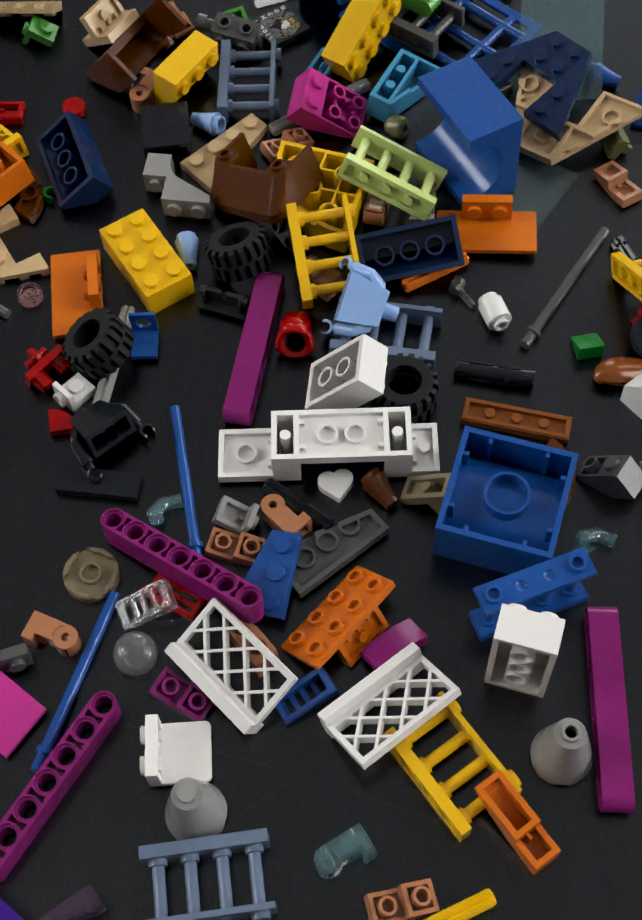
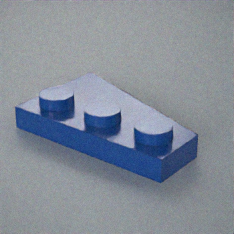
M272 530L244 578L261 590L265 609L263 617L285 621L303 538L300 533Z

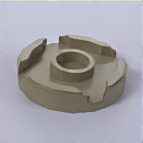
M90 547L82 552L74 553L65 563L62 572L64 585L69 594L78 601L86 603L99 602L107 598L110 591H115L121 578L120 567L113 554L103 548Z

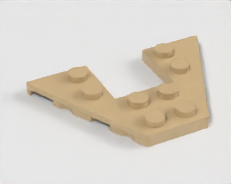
M525 66L521 69L519 90L517 91L515 104L516 110L523 118L524 111L553 86V84ZM603 91L578 125L566 121L560 141H557L524 118L520 153L552 166L642 117V106Z

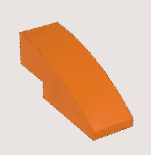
M500 769L474 788L502 834L533 876L559 856L561 849L541 826V819Z

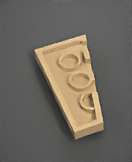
M62 1L0 2V17H11L13 13L21 14L22 17H30L34 14L56 16V12L63 10Z
M253 113L249 114L181 161V169L211 194L214 162L219 151L224 149L240 132L244 133L252 150L268 132L267 125Z

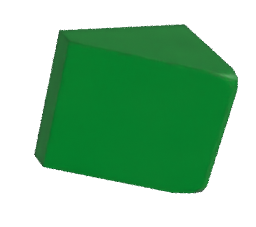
M597 333L571 337L577 360L603 356L605 344Z

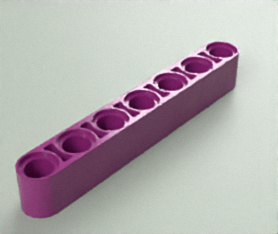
M262 272L256 276L224 402L223 423L251 426L283 295L284 274Z
M112 508L101 515L100 521L106 541L112 546L208 602L213 597L218 598L239 620L245 623L254 624L263 618L265 614L263 596L257 586L121 509Z
M586 606L584 623L600 813H634L635 791L617 607Z
M100 691L91 697L0 821V883L6 879L120 720L122 710L111 692ZM112 704L109 712L99 713L103 705ZM94 729L90 738L81 739V735L85 730ZM67 755H75V759L71 764L62 765V761ZM56 780V785L51 791H43V787L48 781ZM36 806L35 815L29 819H24L25 811L30 807ZM16 833L17 838L15 842L10 846H4L6 837Z

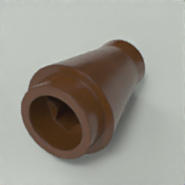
M374 468L360 480L363 484L362 489L383 505L386 510L391 509L399 502V498L396 496L384 471L381 472L378 468Z

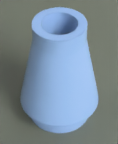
M193 112L190 117V124L216 136L225 131L226 118L219 112Z
M192 231L180 232L177 234L174 242L176 249L188 270H194L197 268L199 238Z

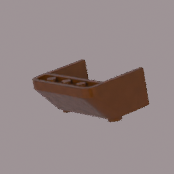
M155 0L89 68L85 75L92 82L119 94L123 91L127 94L136 85L134 83L137 79L136 75L162 48L166 51L175 42L172 38L187 22L167 0Z
M240 132L224 149L219 151L215 158L211 202L217 211L269 224H276L287 218L286 204L296 202L298 206L323 180L324 176L309 145L292 161L276 159L265 171L255 169L254 167L258 163L244 133Z

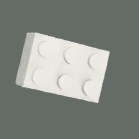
M363 333L311 363L305 409L357 408L381 396L385 389L388 347Z

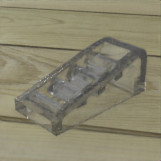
M164 578L115 603L125 631L178 608L170 583ZM157 592L161 595L163 601L161 604L158 603L155 593ZM148 596L153 605V608L150 610L145 599ZM137 601H140V604L144 612L141 615L139 614V611L135 603ZM128 605H130L134 615L132 620H129L125 609Z

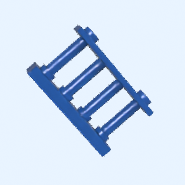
M579 548L474 587L473 592L480 608L469 611L468 616L479 640H486L494 637L502 603L508 605L511 603L525 606L527 610L538 613L544 611L557 613L586 602L589 596L581 581L596 576L598 572L585 548Z

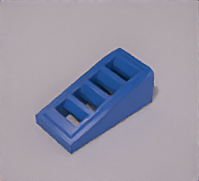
M321 667L319 670H312L298 680L275 707L285 724L290 725L340 694V691L326 669ZM321 680L326 690L322 692L316 681ZM308 686L311 687L316 695L313 699H311L305 689ZM298 692L306 703L303 706L300 705L295 697V694ZM288 698L296 710L292 714L284 702Z

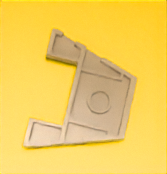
M10 204L0 210V234L20 225L19 218ZM0 238V284H5V280L19 278L20 280L30 279L29 275L41 273L42 276L51 274L40 252L15 263Z

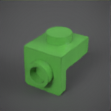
M34 14L31 21H26L21 34L25 36L22 43L27 45L29 39L32 38L48 47H52L59 26Z

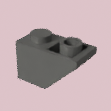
M631 455L588 456L576 474L578 480L613 499H635L642 488V470Z

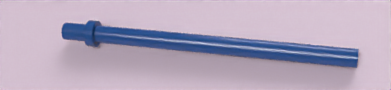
M173 405L170 407V416L189 540L186 546L202 555L204 544L199 537L180 406Z
M110 591L42 744H38L35 749L37 755L30 768L35 773L52 752L121 597V594L116 591Z

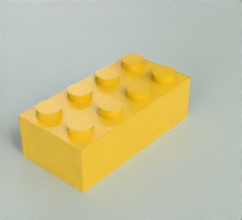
M351 0L321 54L334 74L353 83L365 75L370 59L376 55L380 41L389 31L390 23L400 12L402 4L400 0Z
M143 208L99 229L105 251L149 312L157 313L195 293L191 272Z

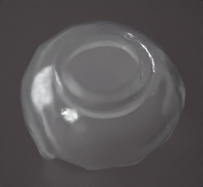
M140 631L123 634L116 641L113 651V659L118 669L124 674L134 677L147 674L155 666L158 657V648L155 641L148 634Z

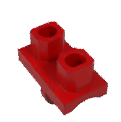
M60 344L49 353L45 347L38 351L33 348H29L26 351L29 359L24 365L30 370L24 374L27 379L24 383L29 388L34 385L45 393L54 382L47 374L52 368L61 377L71 369L72 364L63 356L62 352L64 349Z

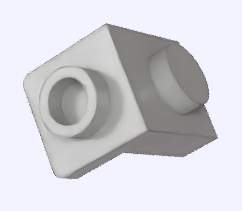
M224 495L219 502L212 523L238 535L242 531H253L260 518L257 515L260 505L254 503L248 507Z

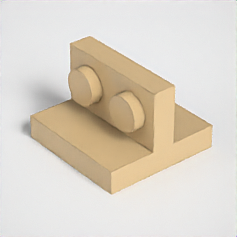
M98 0L79 18L89 33L82 41L86 47L112 44L140 15L135 8L124 10L118 0Z

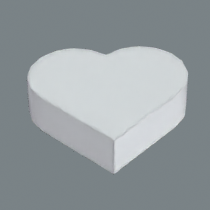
M339 469L334 473L331 471L323 472L318 477V488L323 494L340 503L353 486V474L347 469Z

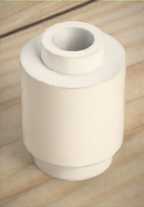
M488 292L482 295L478 300V309L488 329L492 331L506 329L512 320V316L502 297L497 295L496 292Z

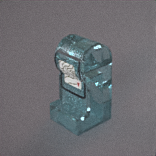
M358 823L321 846L314 855V864L317 873L321 877L332 879L340 874L342 867L359 857H362L365 864L377 857V851L361 824Z

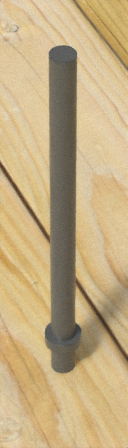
M602 226L533 325H529L526 328V334L520 342L521 347L528 349L534 340L539 339L542 328L610 231L607 227Z

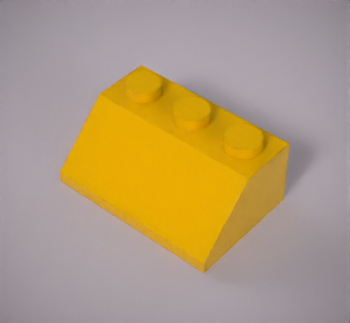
M195 30L153 71L155 105L176 102L182 95H186L189 92L190 87L196 81L202 79L204 73L210 67L215 66L219 59L218 43Z

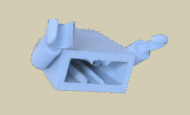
M351 257L342 258L339 268L343 269L344 263L349 261L347 267L350 269V272L348 273L334 319H324L322 321L329 323L330 329L327 332L321 331V333L329 336L336 334L354 337L363 333H369L373 327H378L381 318L395 322L400 307L387 303L390 291L385 289L386 284L376 270L354 262Z

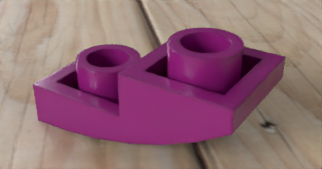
M408 618L376 637L361 650L360 656L376 670L410 643L414 642L419 648L426 645L428 635Z
M165 666L147 692L193 721H203L214 704L193 681L190 683L167 666Z

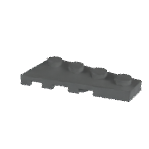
M370 508L338 522V525L327 530L323 528L314 532L313 536L303 539L292 590L300 599L386 536L390 530L389 526Z

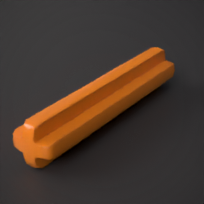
M462 251L465 265L401 279V287L406 293L411 292L468 265L469 256L465 251Z

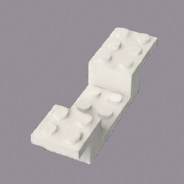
M410 406L271 411V428L219 430V483L267 481L269 478H273L276 481L301 480V464L384 461V472L387 477H408L440 473L437 423L411 424Z

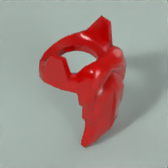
M303 310L285 313L284 320H281L279 323L280 329L275 341V348L280 354L287 357H304L314 351L315 341L311 331V322L309 321L311 313ZM292 333L302 335L305 339L304 348L299 351L290 350L285 343L286 337Z

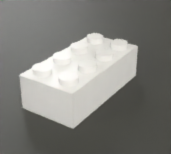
M502 603L484 682L543 698L558 656L566 620L559 618L552 612L544 611L538 613L527 610L525 606L511 603L508 605Z

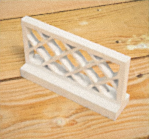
M215 597L212 598L178 641L171 642L164 650L244 735L258 733L264 725L262 722L298 680ZM217 609L222 614V627L210 628L209 616ZM229 630H238L242 634L243 647L230 648ZM223 631L222 649H210V632ZM203 632V650H195L188 643L195 633ZM249 642L252 643L254 647H249ZM259 650L263 654V668L250 669L249 651ZM243 651V669L230 670V652ZM223 652V670L215 671L211 667L210 653ZM269 661H270L275 667H270ZM270 671H280L287 678L279 689H270ZM250 672H263L264 690H250ZM230 673H243L244 691H235L231 687ZM264 693V707L257 714L251 708V694ZM244 694V700L239 695Z
M412 642L317 713L325 732L332 739L335 738L365 770L461 695L459 687L422 655L420 648ZM424 668L428 671V679L413 680V677ZM432 687H446L449 690L441 697H431ZM398 688H405L404 697L389 698V695ZM411 688H426L425 697H410ZM424 705L423 711L418 715L407 716L408 706ZM381 706L380 716H365V713L373 707ZM387 706H402L401 716H386ZM363 724H378L377 734L362 735ZM384 724H399V730L394 734H383ZM350 725H357L355 735H342L340 733ZM360 743H375L374 749L364 757L359 753Z

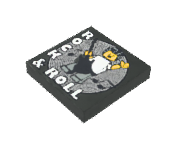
M287 3L253 18V20L261 24V33L264 34L263 42L270 49L271 39H276L277 48H283L311 34V28Z

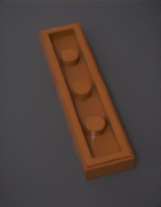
M465 397L460 424L550 441L553 437L560 444L568 445L573 417Z

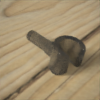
M456 275L449 286L450 294L454 296L459 295L471 309H474L476 307L475 302L463 290L467 284L461 276Z

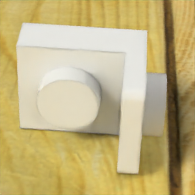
M79 372L62 386L57 381L51 384L55 392L53 397L61 407L67 406L73 412L79 409L96 393V387Z

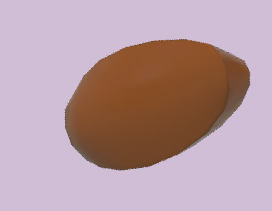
M613 357L604 360L595 368L593 379L598 384L606 383L613 386H625L642 373V359Z

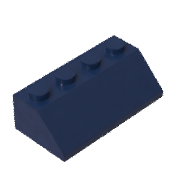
M67 110L36 140L59 207L62 209L97 204L113 190L88 122Z
M455 214L355 235L360 263L375 269L384 282L465 265Z

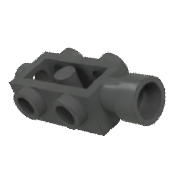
M217 11L215 19L209 18V15L199 13L195 22V30L201 33H211L212 40L216 41L219 47H221V40L231 39V46L236 47L237 51H255L256 47L262 46L264 34L261 33V24L253 19H243L229 12Z

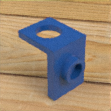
M155 312L129 313L132 334L134 335V345L131 349L132 360L157 359L159 327ZM148 319L151 323L140 324L137 320Z

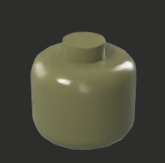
M391 115L384 123V130L393 139L403 140L409 133L410 123L405 116Z

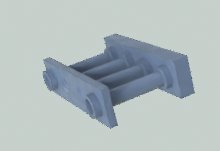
M231 39L221 40L217 111L226 118V124H229V114H233V111H269L270 123L275 121V113L280 111L279 98L276 99L277 63L281 62V48H277L276 39H271V51H236V49L231 47ZM271 60L270 67L235 68V66H232V63H236V61ZM235 77H270V84L234 85V82H231V80H235ZM234 94H269V101L233 102V99H230V97H234Z
M387 302L400 307L395 321L396 327L392 346L384 345L388 347L387 357L390 355L397 357V353H403V356H408L409 353L415 354L417 359L420 356L423 357L425 364L430 362L433 365L434 371L436 352L429 351L432 327L441 328L443 308ZM380 324L378 327H373L368 333V336L376 341ZM407 324L422 325L418 349L403 348ZM341 336L339 340L331 339L329 353L351 341V337Z
M267 828L138 846L139 860L144 866H148V869H152L155 918L147 920H238L251 918V920H270L272 914H278L276 902H266L261 854L264 852V849L270 848ZM244 852L248 856L253 904L233 907L229 858L232 857V853ZM212 857L213 860H216L220 909L201 911L197 863L200 862V858ZM180 861V864L184 865L188 914L168 916L165 868L168 867L170 862Z

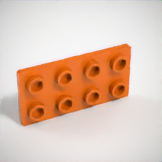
M462 194V211H437V218L455 214L462 251L466 253L536 254L537 252L536 212L512 211L513 195Z
M100 250L51 255L52 334L54 339L65 338L70 327L84 313L91 312L94 308L100 309L104 307Z
M355 566L319 606L309 614L303 623L290 634L281 645V648L284 652L316 670H319L335 652L343 664L352 667L361 657V650L389 627L378 605L396 587L395 583L363 567Z

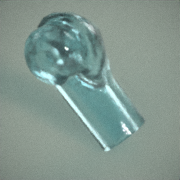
M181 494L157 499L147 510L146 516H149V523L151 525L161 524L164 521L163 513L165 511L183 507Z
M597 527L578 531L575 535L577 539L574 545L576 548L584 547L585 550H588L591 542H597L613 548L617 534Z

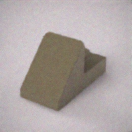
M451 473L408 476L400 500L405 505L428 504L439 515Z

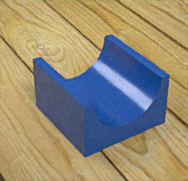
M465 57L418 77V86L444 119L431 134L416 142V150L422 157L448 170L442 183L461 208L462 194L504 195L515 190L524 118L472 57Z
M465 426L436 522L433 554L505 574H512L552 559L579 454Z

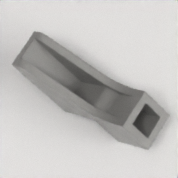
M148 153L143 171L146 191L162 192L161 203L164 215L212 219L213 213L210 196L174 174L175 168L172 154Z

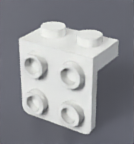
M158 714L145 715V726H140L141 745L145 744V756H140L139 765L140 774L145 775L150 787L175 785L177 781L183 778H194L207 783L212 780V733L210 723L208 721L162 724Z

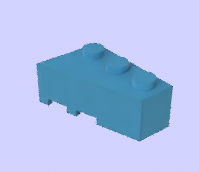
M401 48L369 94L365 113L384 123L389 116L399 115L426 96L418 86V77L441 67Z

